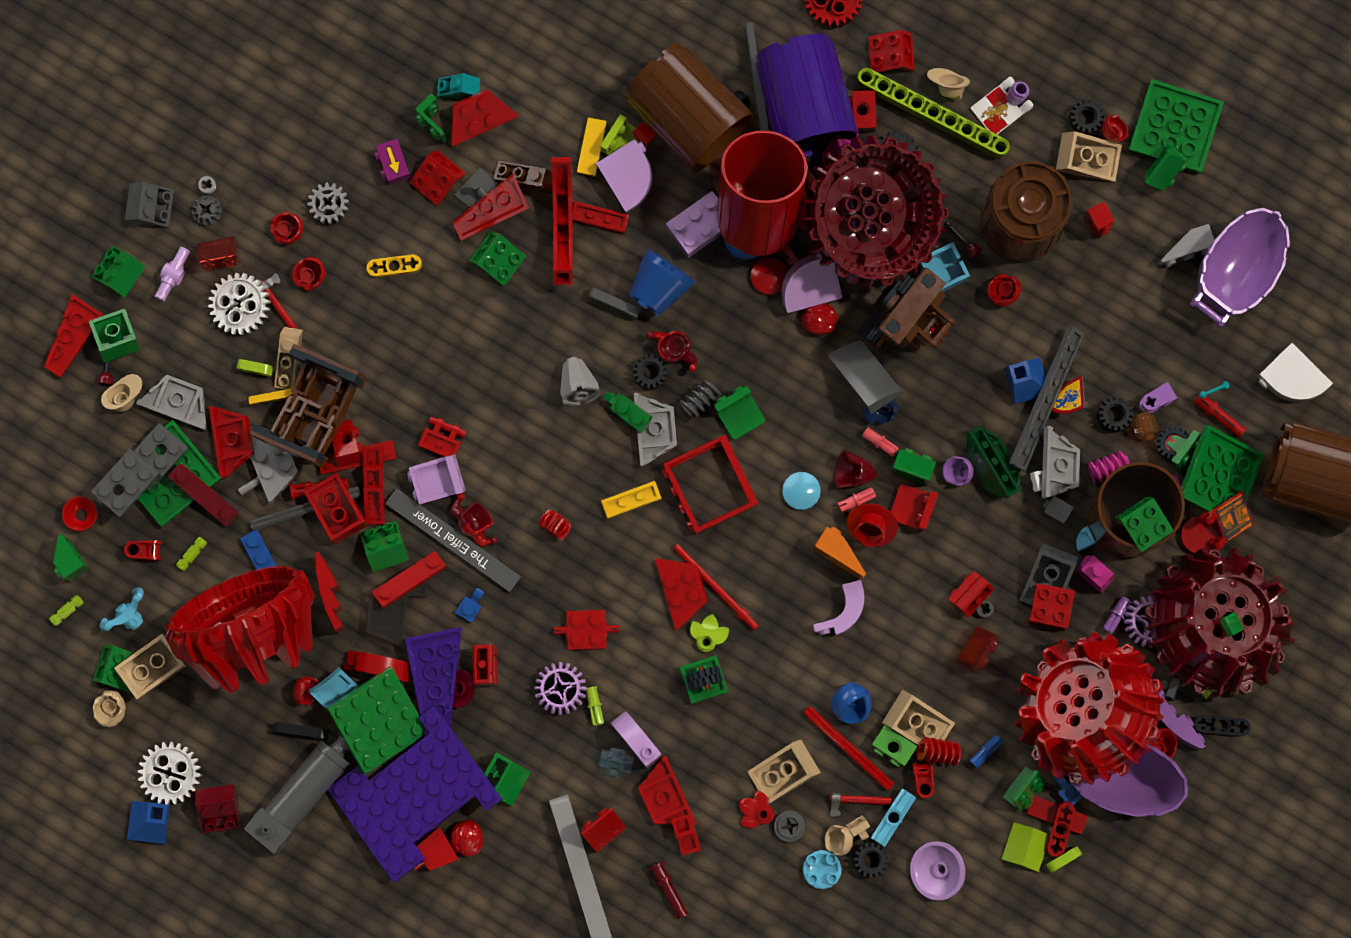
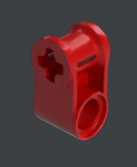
M130 541L125 545L124 552L131 560L162 561V557H160L162 541ZM132 546H138L139 548L136 555L129 554V549Z
M931 761L928 764L916 765V763H912L916 795L923 800L929 799L934 793L933 764ZM922 785L928 786L930 794H921L920 787Z

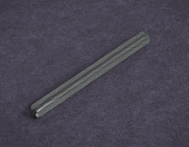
M358 487L348 489L353 499L361 496ZM310 502L251 520L250 526L255 531L256 529L259 530L315 511Z

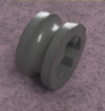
M988 600L981 604L989 606L988 610L990 612L988 614L987 612L982 614L980 606L976 609L977 615L982 618L990 617L994 611L993 604Z

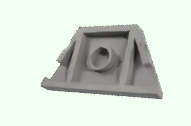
M166 375L136 403L141 407L206 431L204 392L201 387Z
M634 393L635 403L653 416L643 433L637 430L640 466L644 467L677 446L674 407Z
M1051 426L1044 427L1043 499L1079 487L1080 449L1074 444L1069 443L1068 439L1063 435H1057L1052 431L1053 427Z
M251 436L254 454L250 458L269 504L274 502V498L299 473L291 454Z

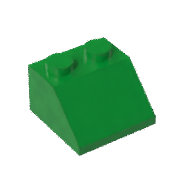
M1167 144L1145 173V183L1162 191L1166 187L1170 188L1176 180L1174 176L1178 172L1182 173L1187 166L1185 163L1186 156Z
M125 308L89 321L104 363L140 351Z
M908 448L899 449L891 473L927 486L936 463L932 461L933 458L924 454L922 456L915 455V451Z
M60 534L53 560L56 566L54 571L59 578L72 582L88 571L89 567L69 538Z

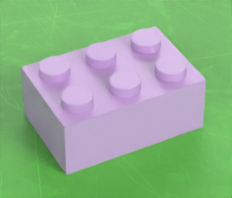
M713 191L666 223V229L687 258L722 235L717 225L718 198Z

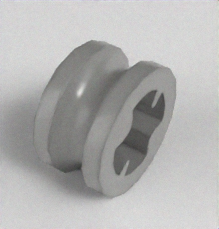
M204 176L199 180L198 187L203 194L210 195L216 190V183L212 177ZM204 182H212L210 183V185L212 186L211 188L203 189L205 188L203 185Z

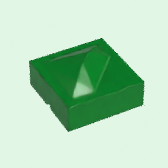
M1236 612L1220 619L1228 637L1244 629Z

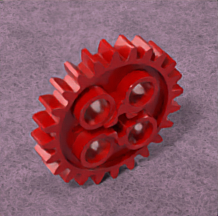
M803 0V3H808L805 6V10H811L809 17L815 15L814 22L820 19L821 26L828 22L829 28L832 23H835V26L838 28L839 22H842L845 26L846 19L852 22V15L857 17L858 12L856 10L862 9V6L858 3L864 2V0H833L831 9L827 12L826 9L830 0H825L826 4L822 6L816 3L817 0ZM841 6L844 10L842 12H836L834 10V7Z

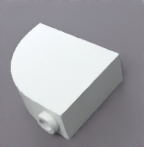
M1293 343L1257 376L1259 379L1258 383L1264 389L1268 388L1277 397L1290 402L1312 400L1333 384Z

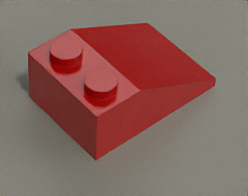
M338 473L331 475L304 491L330 540L334 544H338L369 525Z

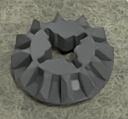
M210 195L201 196L194 201L191 207L193 218L201 225L216 223L222 214L220 202ZM201 205L205 207L211 206L209 209L212 215L208 213L202 215L203 209Z
M785 811L776 818L774 830L781 840L794 842L803 835L805 822L797 812ZM787 818L791 824H798L792 828V835L788 829H781L787 825Z

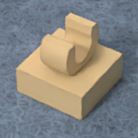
M863 815L846 825L853 837L858 834L862 841L869 837L866 829L870 825Z

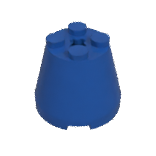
M648 249L643 256L629 296L638 301L637 303L644 308L651 309V312L660 317L667 308L693 286L695 280L656 252Z

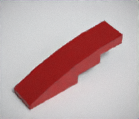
M383 444L363 445L365 519L369 525L385 524Z

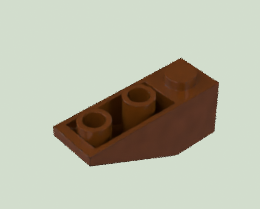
M498 161L493 177L494 180L503 182L510 175L514 174L519 187L552 193V172L548 169Z

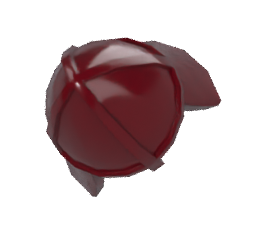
M846 449L841 451L834 473V482L837 488L861 486L871 482L878 476L875 467L868 460Z

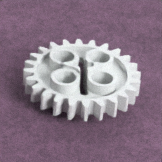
M235 273L234 278L232 275H228V281L221 278L222 285L215 284L218 289L217 291L211 290L215 296L209 297L213 304L208 305V307L214 309L210 315L216 316L213 322H220L219 328L225 326V332L231 330L232 334L236 335L238 331L240 335H244V330L247 333H251V327L257 330V323L264 324L261 318H268L264 312L270 311V309L265 306L271 301L265 299L269 293L262 292L266 287L263 285L259 286L260 280L254 281V276H250L247 279V274L245 273L241 277L239 273ZM241 286H244L245 293L240 296L238 290ZM226 297H229L230 303L228 306L225 307L223 305V300ZM238 300L243 301V302L240 303V305H241L240 308H239V307H236V306H238V302H237ZM254 301L256 308L250 311L249 304ZM239 312L240 320L235 322L233 319L234 314Z
M162 742V748L155 745L156 751L154 752L149 749L150 756L143 755L146 762L139 763L143 770H138V773L143 774V777L138 778V781H144V784L140 787L147 788L145 795L152 793L151 800L158 797L159 804L164 799L167 805H169L170 800L176 805L178 798L184 802V795L191 797L189 791H196L193 785L200 784L196 777H201L202 775L196 773V770H199L201 766H195L199 759H192L194 752L187 754L188 747H184L181 750L180 743L177 744L176 748L173 742H170L169 747H167L165 742ZM162 756H167L168 764L162 767L159 764V759ZM180 762H185L187 768L184 772L180 773L177 766ZM158 767L167 771L171 769V772L185 776L186 779L182 780L173 776L168 778L167 774L155 771L153 768ZM157 774L162 777L159 785L153 783V777ZM175 780L180 782V788L177 791L171 789V784Z

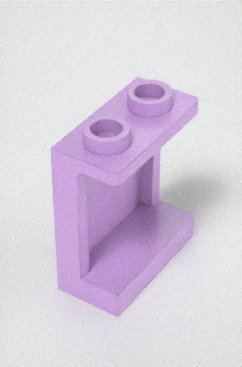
M455 454L409 467V472H407L409 482H413L415 488L413 490L414 499L419 502V505L466 491Z

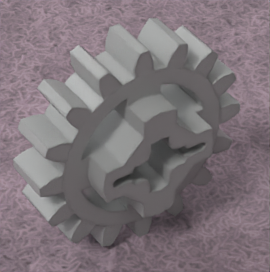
M328 182L325 183V187L319 184L318 191L312 190L314 196H308L312 201L307 203L308 207L312 208L309 212L315 214V220L321 218L322 224H324L325 220H328L329 225L332 224V220L338 223L339 216L345 217L343 211L349 210L345 206L349 204V200L345 199L347 193H342V187L336 189L335 183H333L332 187H329ZM339 197L341 199L340 208L337 206V201L339 200ZM317 199L320 201L318 209L316 208ZM326 201H328V202L331 201L332 205H331V206L326 205L325 202H326Z

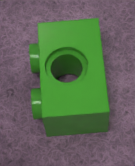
M886 725L883 726L871 745L874 747L873 751L882 757L885 754L891 758L889 762L897 767L900 765L904 767L917 748L915 744ZM895 742L899 748L896 753H891L888 750L889 743Z

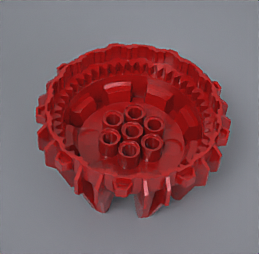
M271 566L246 572L203 591L181 606L173 614L169 624L165 626L167 633L165 638L175 658L187 662L214 690L221 686L229 693L236 692L239 687L237 670L245 667L249 669L257 683L263 685L269 681L264 660L277 654L284 664L292 669L299 665V647L307 652L312 650L311 606L315 595L303 570L297 571L289 566Z
M1093 632L1089 638H1079L1073 648L1067 641L1060 639V644L1047 647L1042 651L1047 662L1041 661L1037 666L1039 671L1037 677L1027 673H1023L1021 677L1020 689L1018 688L1017 692L1028 697V701L1018 709L1019 719L1015 722V726L1023 731L1019 741L1025 745H1034L1031 755L1039 762L1038 766L1045 771L1052 768L1051 774L1058 779L1069 774L1070 782L1073 784L1081 785L1085 781L1090 785H1094L1095 779L1109 782L1111 776L1115 773L1123 777L1129 773V767L1133 762L1138 765L1140 763L1138 759L1145 751L1150 752L1148 747L1150 742L1159 739L1161 731L1158 729L1157 723L1159 720L1164 719V716L1160 714V704L1164 703V699L1159 696V693L1163 690L1162 682L1158 679H1152L1155 671L1152 665L1149 663L1142 664L1145 659L1144 654L1138 650L1136 651L1129 644L1118 648V639L1110 634L1102 640V636ZM1089 681V685L1083 688L1084 683ZM1071 688V692L1066 695L1067 689ZM1102 693V698L1097 700V696ZM1085 700L1084 705L1079 707V703ZM1067 707L1066 712L1061 714L1062 709ZM1098 712L1097 718L1093 719L1094 713ZM1080 719L1079 725L1075 726L1076 720Z

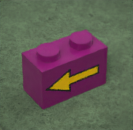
M398 139L376 146L377 152H374L377 162H381L384 169L380 171L384 181L388 180L389 185L411 178Z

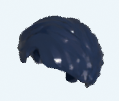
M894 399L872 414L864 406L862 411L863 417L871 424L875 421L884 424L896 417L899 407Z

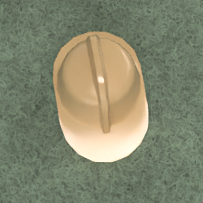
M934 68L927 72V77L938 84L939 92L944 97L960 100L965 86L970 84L968 78L947 69Z
M135 374L126 375L103 393L101 398L102 405L115 412L129 410L142 388L141 378Z

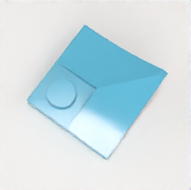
M338 667L322 682L311 688L309 692L324 708H327L359 686Z

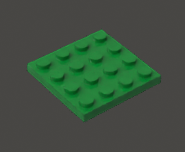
M1151 79L1128 151L1157 159L1167 144H1169L1186 156L1185 163L1187 166L1185 169L1201 174L1224 102Z
M173 420L164 427L189 449L151 492L146 489L138 498L162 528L196 501L168 477L180 462L210 488L221 480L218 473ZM159 445L156 453L158 455L165 454L166 446Z
M1204 425L1181 486L1184 500L1207 512L1215 509L1241 491L1245 493L1248 500L1264 454L1209 425Z
M390 666L326 708L360 770L365 775L425 735L418 712L395 671Z

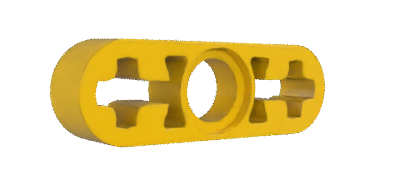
M414 254L373 259L367 264L368 274L374 278L417 273L422 268L420 257ZM412 259H415V262H419L415 265V268L407 265L405 266L406 270H403L401 260H405V264L411 263ZM397 261L400 264V268L397 271H391L389 269L391 262ZM386 262L387 272H384V268L378 269V273L370 270V268L374 267L373 264H377L378 267H384L383 263Z

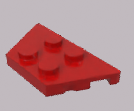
M485 89L452 104L453 117L451 120L452 133L450 143L453 147L519 116L491 91Z
M210 406L209 412L219 475L221 479H226L254 454L252 437L249 434L251 431L249 418L246 415Z
M656 558V565L675 630H679L708 602L699 568L695 564Z
M664 756L638 787L654 824H672L671 818L690 814L694 825H696V820L669 761Z

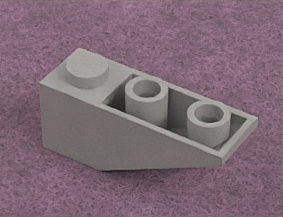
M1209 224L1191 229L1159 262V266L1165 265L1169 267L1175 265L1176 261L1181 259L1188 261L1195 258L1194 255L1199 253L1202 256L1205 255L1208 247L1214 241Z

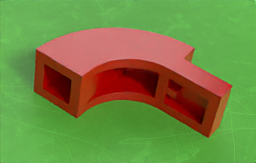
M348 650L344 669L377 675L390 666L400 681L408 682L411 666L406 661Z

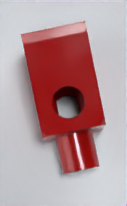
M441 827L436 829L417 846L426 859L414 869L417 870L426 865L429 871H433L460 860Z

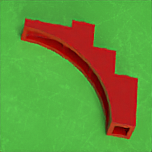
M552 157L554 285H573L571 157Z

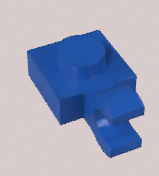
M477 588L471 599L465 596L455 613L472 623L482 606L478 605V602L485 592Z
M1053 777V780L1061 788L1057 793L1063 801H1070L1075 804L1084 797L1071 782L1067 783L1064 777L1061 779Z

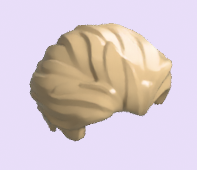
M105 691L102 696L95 699L93 705L94 718L101 726H116L124 718L126 707L120 694L116 691Z

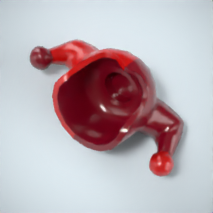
M648 331L646 333L648 339L653 338L659 342L658 351L663 359L670 362L683 360L689 366L691 372L696 371L698 361L696 356L690 351L691 343L685 333L681 331H671L668 333Z
M459 493L450 508V513L458 520L460 530L465 535L471 536L480 547L489 544L496 545L498 543L497 537H491V539L484 537V532L493 524L489 512L478 502L472 503L465 509L461 508V501L465 499L464 493Z

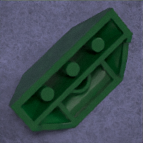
M982 425L967 432L966 457L971 462L984 488L1005 499L1021 491L1020 470L1009 464L1011 455L1002 440L991 431L986 430Z

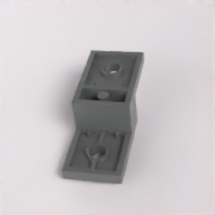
M159 423L134 451L129 449L91 492L121 518L146 489L150 492L189 448ZM159 445L166 446L165 454L158 455L156 453ZM122 485L124 487L123 494L115 495L114 488Z

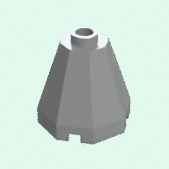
M577 357L568 358L563 363L560 392L563 405L579 406L581 405L580 401L584 400L585 404L591 403L601 396L598 382L582 359Z

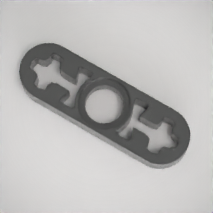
M593 287L590 288L587 294L588 298L634 319L638 318L641 311L638 307Z

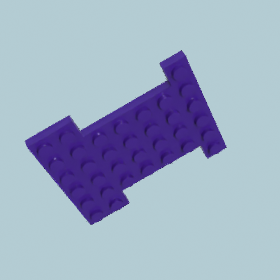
M435 706L419 717L430 734L371 780L357 766L328 789L394 883L426 859L415 843L476 796L486 811L503 800Z

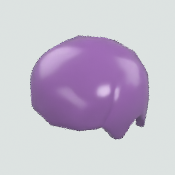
M954 456L947 459L943 465L942 473L946 482L956 486L967 485L972 479L974 468L968 459Z

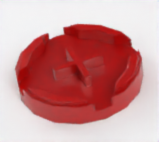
M1197 516L1184 524L1181 529L1180 538L1187 551L1195 554L1196 551L1204 548L1208 553V551L1214 549L1211 548L1209 541L1219 537L1220 534L1214 522L1208 525L1206 521H1201L1200 516Z

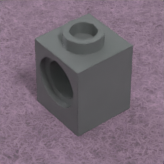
M1053 496L1052 499L1047 498L1042 506L1045 509L1043 515L1061 526L1074 508L1056 496Z

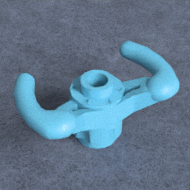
M138 587L132 590L134 596L131 603H122L115 610L117 612L116 618L109 621L106 618L101 620L100 629L102 631H109L113 626L121 624L133 631L141 625L143 619L141 618L142 615L137 611V607L144 595L142 588Z

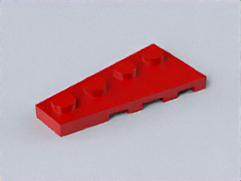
M514 174L510 175L452 222L460 241L529 208Z
M72 294L44 367L62 378L93 333L89 321L102 317L104 314Z

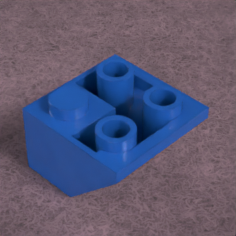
M1040 357L1003 368L1014 404L1038 397L1046 379Z
M132 801L127 840L166 844L171 805Z

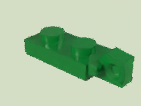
M607 391L603 397L611 403L609 408L639 432L643 433L653 418L652 415L625 395L618 393L616 396L612 392L609 393Z

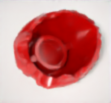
M280 213L272 218L270 233L275 237L277 243L291 244L301 238L304 224L302 219L294 213Z
M313 257L299 260L291 273L295 286L306 291L319 287L326 277L322 261Z
M1000 274L989 283L986 291L987 297L996 306L1006 307L1018 299L1022 286L1015 276Z
M825 303L808 307L801 317L803 328L807 332L816 335L832 332L838 320L835 309Z
M1159 728L1161 731L1159 739L1152 740L1149 745L1158 748L1172 759L1178 744L1176 735L1168 728Z
M466 819L453 827L451 833L453 850L466 857L479 853L483 846V833L480 826L474 820Z

